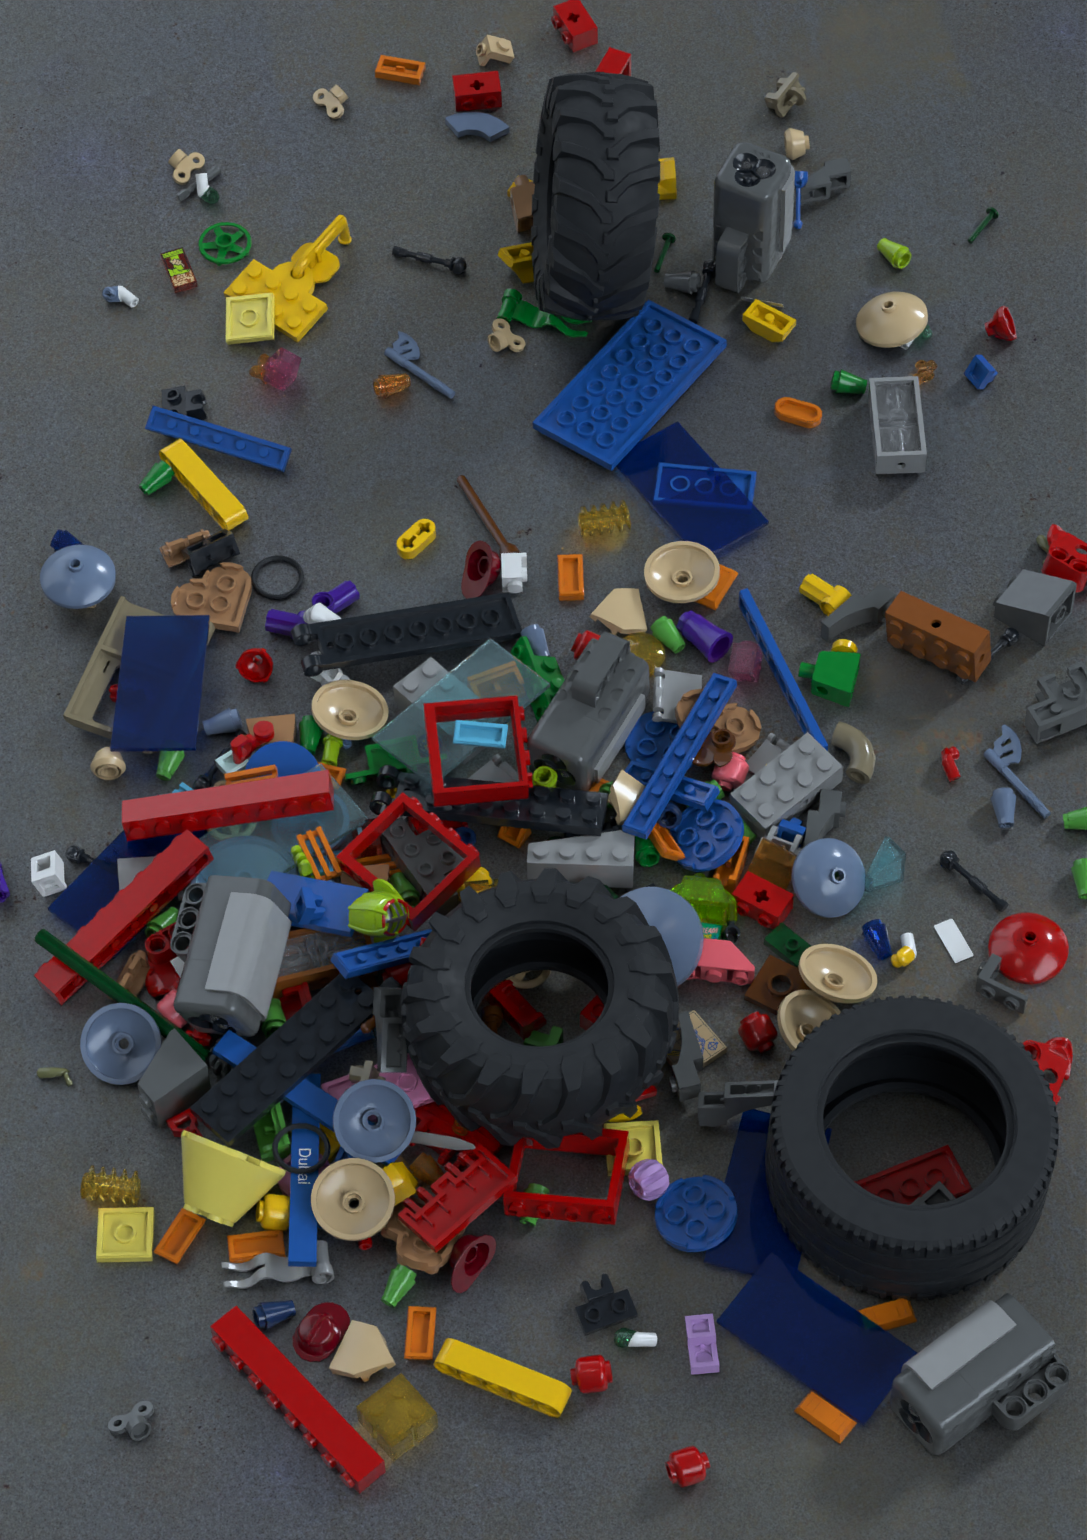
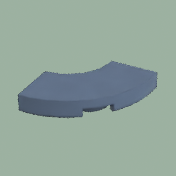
M462 112L445 118V124L458 138L465 135H475L492 142L510 133L509 126L506 123L486 113Z

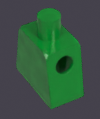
M821 651L818 654L816 665L801 662L798 677L812 679L811 693L813 695L850 707L860 669L861 654Z

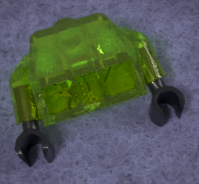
M703 873L683 876L682 883L676 884L670 891L679 894L693 906L701 923L719 925L727 923V927L722 934V940H728V933L734 936V943H736L740 936V929L735 925V922H737L735 897L724 889L719 879L706 878Z

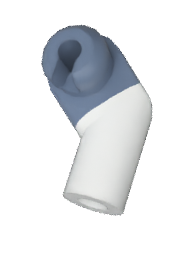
M123 286L105 287L102 291L103 298L111 303L124 302L133 308L139 301L135 295Z

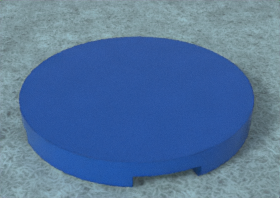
M652 711L638 719L625 741V752L630 762L632 760L657 768L680 727L677 723L654 722L652 720L654 712Z
M287 741L273 742L261 747L251 756L245 768L247 770L275 764L278 769V777L321 771L317 760L307 749Z
M719 799L712 803L708 811L691 806L684 810L680 824L670 830L672 832L671 836L685 856L684 859L676 862L684 869L693 872L710 871L727 862L738 850L744 835V823L737 810L728 802Z
M709 1175L686 1179L680 1178L672 1182L666 1192L657 1199L655 1205V1224L660 1236L673 1248L685 1252H701L719 1245L731 1234L738 1217L737 1203L731 1189L723 1181Z

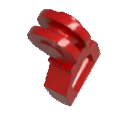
M259 721L253 727L254 736L250 733L248 735L240 734L230 742L233 762L235 764H241L251 756L256 748L274 738V727L271 722Z
M190 1108L166 1120V1124L174 1137L181 1138L183 1130L203 1137L197 1128L199 1125L197 1118L190 1112ZM190 1120V1126L184 1129L177 1128Z

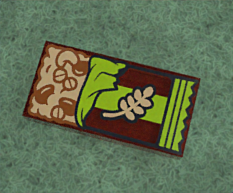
M183 247L160 253L161 261L174 293L198 287Z

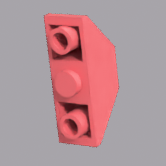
M704 938L699 963L687 980L703 979L712 983L722 981L732 982L736 985L752 984L755 966L731 941Z

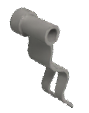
M317 1240L316 1267L288 1266V1257H280L271 1253L258 1254L244 1263H221L222 1269H230L237 1272H248L258 1266L265 1265L247 1279L223 1282L224 1288L246 1289L266 1278L281 1282H294L303 1277L312 1276V1281L317 1284H326L334 1279L333 1266L329 1261L328 1245L324 1240Z

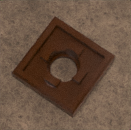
M769 955L745 993L744 1000L777 1015L779 1006L786 996L797 990L811 989L802 979L799 968ZM775 979H781V981L791 986L785 992H777L771 985Z

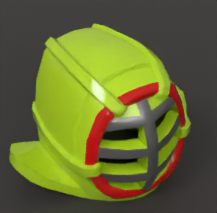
M383 879L374 880V891L362 894L351 906H348V927L359 933L374 937V943L397 937L405 929L409 918V910L405 901L396 889ZM389 907L391 908L394 917L391 916Z

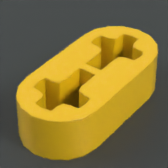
M429 519L416 521L398 538L396 543L398 555L403 559H413L436 538L435 523Z

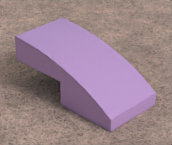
M713 1314L685 1316L691 1375L719 1372Z

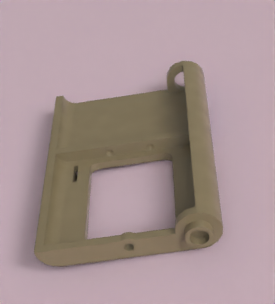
M120 596L65 710L64 719L75 727L137 748L145 754L159 752L214 633V624L203 617H194L191 623L188 624L128 602L125 597ZM169 634H172L174 639L178 640L177 648L162 662L155 661L154 655L166 647L169 642L167 637ZM120 667L163 683L141 733L137 736L93 720L116 669Z

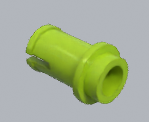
M328 733L323 738L324 751L321 763L337 766L339 749L343 746V741Z

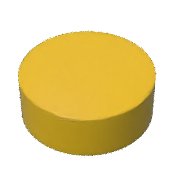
M847 639L836 640L831 649L833 652L857 653L858 650L856 644Z

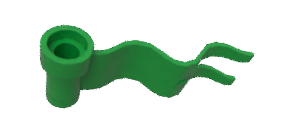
M511 288L504 291L501 299L502 306L497 319H504L509 324L512 319L517 320L531 328L552 325L568 337H587L588 332L571 330L558 317L540 311L538 307L522 300L523 296L519 291ZM560 316L561 318H563L571 324H582L586 322H592Z

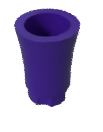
M692 610L684 612L676 625L682 636L691 642L711 663L717 662L724 657L733 642V635L719 628Z

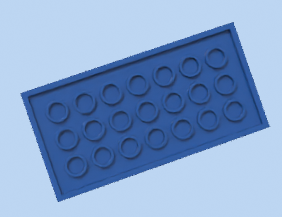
M648 299L643 309L639 310L638 316L631 317L532 422L533 429L612 471L727 347V340Z

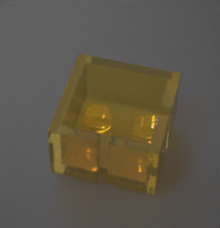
M402 1373L356 1406L360 1424L374 1439L377 1437V1443L393 1461L414 1446L411 1428H414V1437L417 1442H420L438 1428L437 1413Z

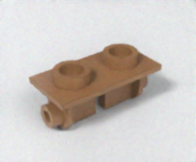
M200 529L199 532L188 535L185 539L180 538L169 543L165 542V545L161 546L159 550L168 568L185 562L181 550L211 536L209 531Z
M141 950L131 954L116 981L136 997H138L142 990L146 975L150 969L146 959L147 954Z

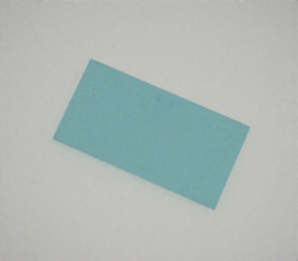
M489 639L372 737V740L432 786L424 722V703L517 695L519 706H523V709H525L550 687V683L492 639ZM508 716L464 721L507 724L511 719ZM456 721L436 723L442 777H445L479 748V746L453 744Z
M319 763L318 765L311 768L305 773L323 771L326 769L323 767L321 763ZM330 775L334 790V810L215 828L199 838L200 841L208 846L214 858L199 874L206 882L211 875L267 880L271 871L287 873L297 867L291 854V848L298 845L296 835H304L306 831H314L317 827L321 826L329 845H332L368 822L369 818ZM318 836L315 837L320 851L324 850ZM309 840L305 841L311 856L316 855Z

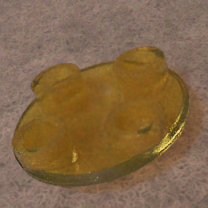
M632 633L623 637V639L630 641V652L648 663L649 677L653 676L654 669L660 667L665 659L663 644L647 633Z

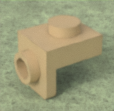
M486 35L476 48V55L480 66H485L490 58L509 64L515 58L511 41L504 38Z

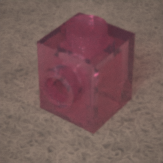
M282 347L279 348L264 364L263 369L266 371L263 381L281 391L286 390L296 380L302 358Z
M752 641L733 642L728 668L732 679L758 682L763 657L758 644Z

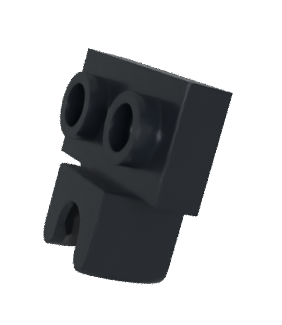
M184 385L161 390L163 409L199 420L208 418L203 407L207 404V400L201 389L187 391Z
M602 1274L600 1281L601 1289L599 1290L592 1289L588 1281H583L580 1284V1290L586 1304L575 1307L574 1311L584 1336L631 1320L638 1315L628 1288L614 1293L607 1274Z

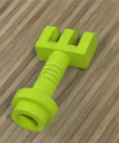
M299 845L293 846L291 854L299 869L300 876L314 879L311 876V873H313L311 864Z

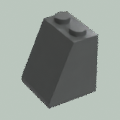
M1023 569L1017 577L1013 576L1005 592H1000L993 602V606H995L994 618L1039 644L1046 646L1073 612L1077 583Z
M175 1028L169 1032L138 1082L140 1092L138 1099L143 1106L141 1112L148 1122L153 1121L161 1128L166 1124V1120L188 1109L211 1089L207 1064Z

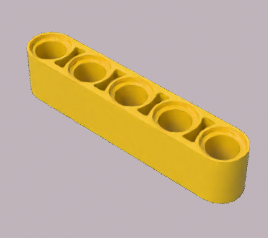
M182 439L176 440L159 451L161 460L172 468L177 480L222 529L230 531L248 520V514L244 506Z
M452 1338L445 1339L433 1364L441 1373L555 1418L561 1416L572 1393V1389L559 1380Z

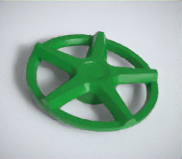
M221 222L208 227L201 234L198 246L200 253L205 259L221 266L222 264L238 262L245 256H248L252 240L249 232L241 225L232 222ZM220 226H233L239 228V231L234 234L222 231ZM213 229L216 235L215 241L203 243L205 235ZM244 234L247 237L245 249L235 244ZM204 249H218L217 258L208 255ZM228 251L239 253L234 258L224 259Z

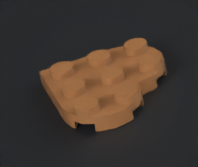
M233 562L220 563V567H216L210 572L207 570L202 579H189L190 583L183 584L180 588L178 586L175 587L171 594V608L175 619L190 624L194 617H203L211 621L215 629L240 632L252 592L251 577L244 571L243 566Z
M703 689L690 690L683 694L681 700L677 703L675 716L680 728ZM737 703L726 704L710 732L714 733L718 729H728L736 739V745L732 752H745L758 742L761 730L760 720L751 709L748 711L745 708L737 707Z
M409 1197L420 1208L426 1205L421 1199ZM402 1201L394 1206L392 1216L381 1230V1235L386 1239L396 1241L397 1262L399 1264L425 1271L428 1274H435L451 1258L454 1244L462 1237L467 1227L435 1253L399 1220L398 1213L405 1208Z

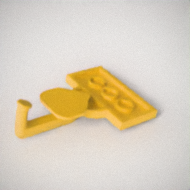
M341 214L338 215L314 243L303 244L293 254L291 262L279 264L271 270L253 259L223 292L225 298L273 293L275 296L274 328L298 343L328 310L327 304L313 296L312 293L316 283L329 281L340 267L338 257L327 251L326 248L337 236L338 242L346 245L352 241L346 217Z

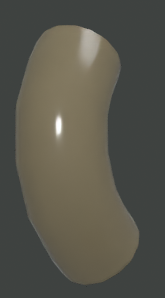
M839 721L834 730L831 744L844 750L849 755L850 762L846 775L857 783L867 784L873 775L876 762L872 743L862 731Z

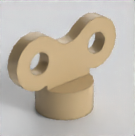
M337 84L329 92L324 88L315 91L313 94L314 102L319 106H326L327 114L331 119H339L343 115L344 108L341 104L349 97ZM337 108L338 111L333 113V110Z
M178 149L168 161V164L175 169L172 175L173 180L181 185L189 181L191 171L201 169L205 163L202 154L194 152L188 157L181 149ZM193 159H197L199 163H194ZM178 174H183L184 178H180Z
M495 319L492 324L493 333L488 336L490 348L495 352H499L506 347H509L514 352L524 350L525 340L510 331V325L506 320Z

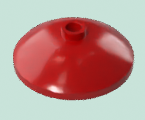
M1024 912L1010 915L994 927L989 937L988 953L989 957L993 953L1002 958L999 973L1006 978L1022 984H1039L1054 978L1061 972L1067 962L1069 945L1065 933L1053 920L1040 914ZM1026 937H1031L1034 940H1027Z

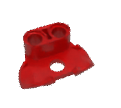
M1052 524L1047 534L1049 550L1041 569L1042 573L1074 581L1077 583L1076 592H1081L1084 590L1087 582V554H1081L1076 549H1083L1087 552V543L1065 532L1060 526Z
M176 922L150 935L145 941L150 967L145 983L147 991L152 997L161 996L169 993L171 990L178 989L180 977L170 962L178 957L170 947Z
M1064 1037L1052 1038L1046 1043L1027 1040L1022 1043L1024 1049L1032 1054V1060L1038 1062L1039 1069L1043 1070V1072L1044 1070H1050L1055 1075V1083H1049V1088L1053 1093V1101H1055L1057 1106L1061 1100L1058 1092L1063 1079L1068 1080L1071 1073L1073 1058L1071 1041Z

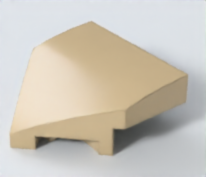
M613 589L589 616L595 622L597 620L602 622L610 629L611 634L615 636L618 632L622 634L644 635L647 631L639 589Z
M621 770L610 787L611 793L608 795L607 800L617 813L615 820L618 825L624 824L646 787L624 770Z
M352 1320L329 1369L333 1374L356 1379L361 1377L364 1382H367L373 1373L384 1367L390 1369L396 1364L389 1352L387 1342L377 1326Z

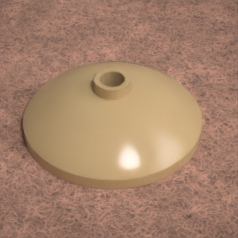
M888 292L874 297L860 309L856 318V327L859 336L870 345L882 348L897 347L914 340L923 332L928 322V312L924 302L917 296L905 292Z
M676 541L659 547L649 556L644 567V578L649 590L658 598L672 603H690L707 596L715 588L720 577V566L714 553L707 547L690 541Z
M337 680L323 685L315 693L311 705L312 716L318 726L330 735L345 740H363L378 734L385 727L389 713L384 697L376 689L354 680Z
M834 944L814 945L806 949L799 960V972L804 982L812 991L827 1000L844 1004L858 1003L871 997L876 989L877 975L872 965L864 957L846 947Z
M797 990L786 996L779 1006L777 1014L779 1030L788 1047L794 1051L800 1042L803 1043L804 1037L810 1034L812 1029L816 1026L820 1027L821 1022L825 1019L829 1020L835 1013L839 1015L841 1012L832 1001L819 996L814 991Z
M360 1158L343 1159L329 1165L316 1179L311 1193V1207L318 1224L331 1236L346 1241L364 1240L377 1234L390 1220L395 1205V1193L388 1175L378 1165ZM356 1200L359 1202V1206L351 1208L349 1203Z

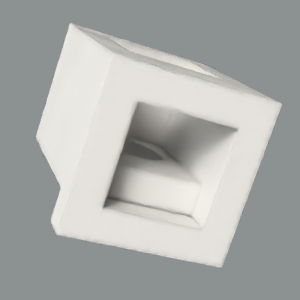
M501 553L502 592H523L522 582H527L526 553Z
M55 850L31 858V882L42 897L67 890V885L64 881V862Z

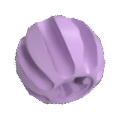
M645 1159L637 1162L631 1168L628 1175L631 1190L642 1200L651 1201L661 1197L669 1186V1176L666 1169L654 1159Z

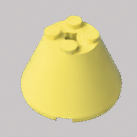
M186 1130L182 1131L181 1145L185 1203L183 1209L203 1215L220 1224L233 1227L234 1223L244 1216L286 1174V1170Z

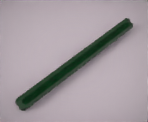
M41 929L36 934L35 942L117 1003L133 1004L148 1012L157 1023L163 1037L166 1038L169 1032L175 1028L204 1062L208 1059L210 1051L47 930Z

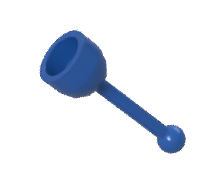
M795 171L796 220L793 226L796 229H800L803 226L800 220L801 188L807 184V171Z

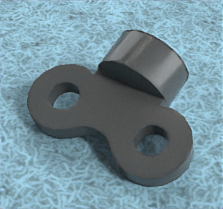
M141 1401L134 1405L130 1413L114 1416L107 1425L110 1433L120 1435L127 1431L133 1440H143L151 1432V1425L146 1419L153 1415V1405L149 1401Z

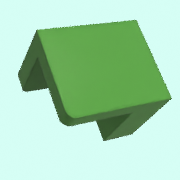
M552 1026L549 1035L532 1031L530 1038H525L523 1045L542 1047L563 1043V1028Z

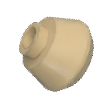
M788 128L784 132L787 158L795 160L805 155L806 150L810 149L809 136H804L803 131Z
M104 747L96 752L90 769L100 779L113 780L125 772L126 764L118 750L113 747Z

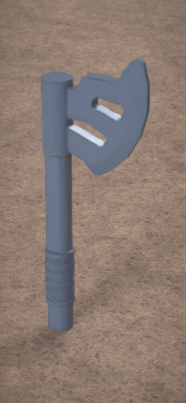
M398 331L399 339L392 343L393 348L388 347L385 350L384 355L428 383V385L441 394L446 395L450 399L453 398L455 391L410 362V360L419 359V347L412 337Z
M1004 724L1002 725V736L994 742V749H987L983 756L1015 787L1033 809L1046 819L1050 816L1051 812L1008 768V765L1020 762L1022 748L1017 734ZM1009 739L1011 740V743L1002 747V744L1007 742ZM1013 751V754L1000 758L1004 753Z

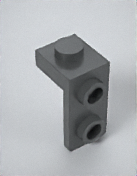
M992 953L988 961L983 960L978 968L976 991L984 998L993 999L1003 1004L1007 1009L1023 1014L1027 1007L1028 997L995 981L1001 967L1002 958Z

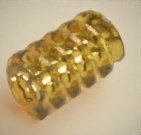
M620 500L618 508L614 501L610 502L608 509L605 503H600L599 510H597L595 504H591L589 512L584 505L580 506L578 513L580 537H583L584 530H587L589 535L593 536L595 528H597L600 535H603L604 527H607L608 531L613 533L614 526H617L619 531L622 532L624 524L631 530L629 509L624 500Z
M91 1165L88 1172H85L82 1178L81 1199L87 1198L89 1194L90 1199L96 1201L100 1195V1199L103 1202H107L111 1197L112 1203H118L122 1199L123 1204L128 1205L132 1200L133 1204L137 1206L141 1192V1180L139 1179L138 1171L134 1170L132 1177L128 1178L126 1169H123L121 1176H117L116 1168H112L110 1175H106V1169L102 1166L99 1173L96 1174L95 1166Z

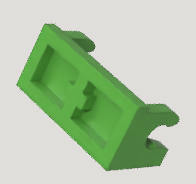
M280 1102L253 1125L261 1159L265 1162L275 1160L272 1153V1143L278 1132L286 1127ZM288 1133L282 1136L278 1144L280 1158H286L291 1154Z

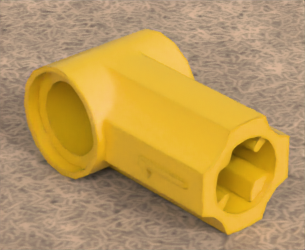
M808 574L799 587V592L817 603L826 616H829L852 596L843 586L836 585L833 587L814 574Z

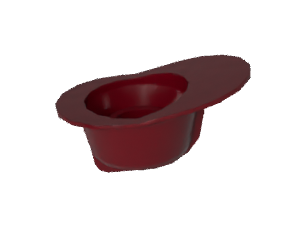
M484 541L474 542L466 555L461 583L462 594L466 599L480 597L487 586L491 585L501 572V560L498 553L492 551L490 546Z
M468 1234L462 1236L454 1244L449 1264L453 1268L451 1285L456 1293L466 1291L481 1271L491 1262L496 1250V1241L491 1235L478 1237Z
M325 1302L314 1306L301 1320L294 1332L293 1347L296 1354L310 1362H318L328 1358L341 1342L350 1325V1317L347 1311L341 1305L333 1302Z

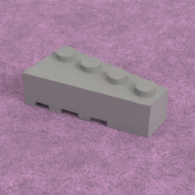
M623 830L604 832L601 836L584 835L529 843L527 880L537 879L544 868H556L572 883L577 884L590 876L600 879L608 887L633 888L635 836L625 833Z

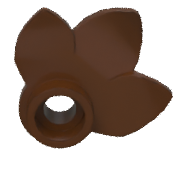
M718 729L714 733L710 732L692 764L704 767L714 762L720 768L727 765L733 757L732 750L736 745L735 736L728 729Z

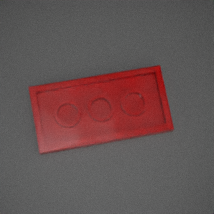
M949 1145L855 1181L863 1189L878 1197L907 1205L912 1204L918 1197H922L939 1181L956 1199L973 1190Z

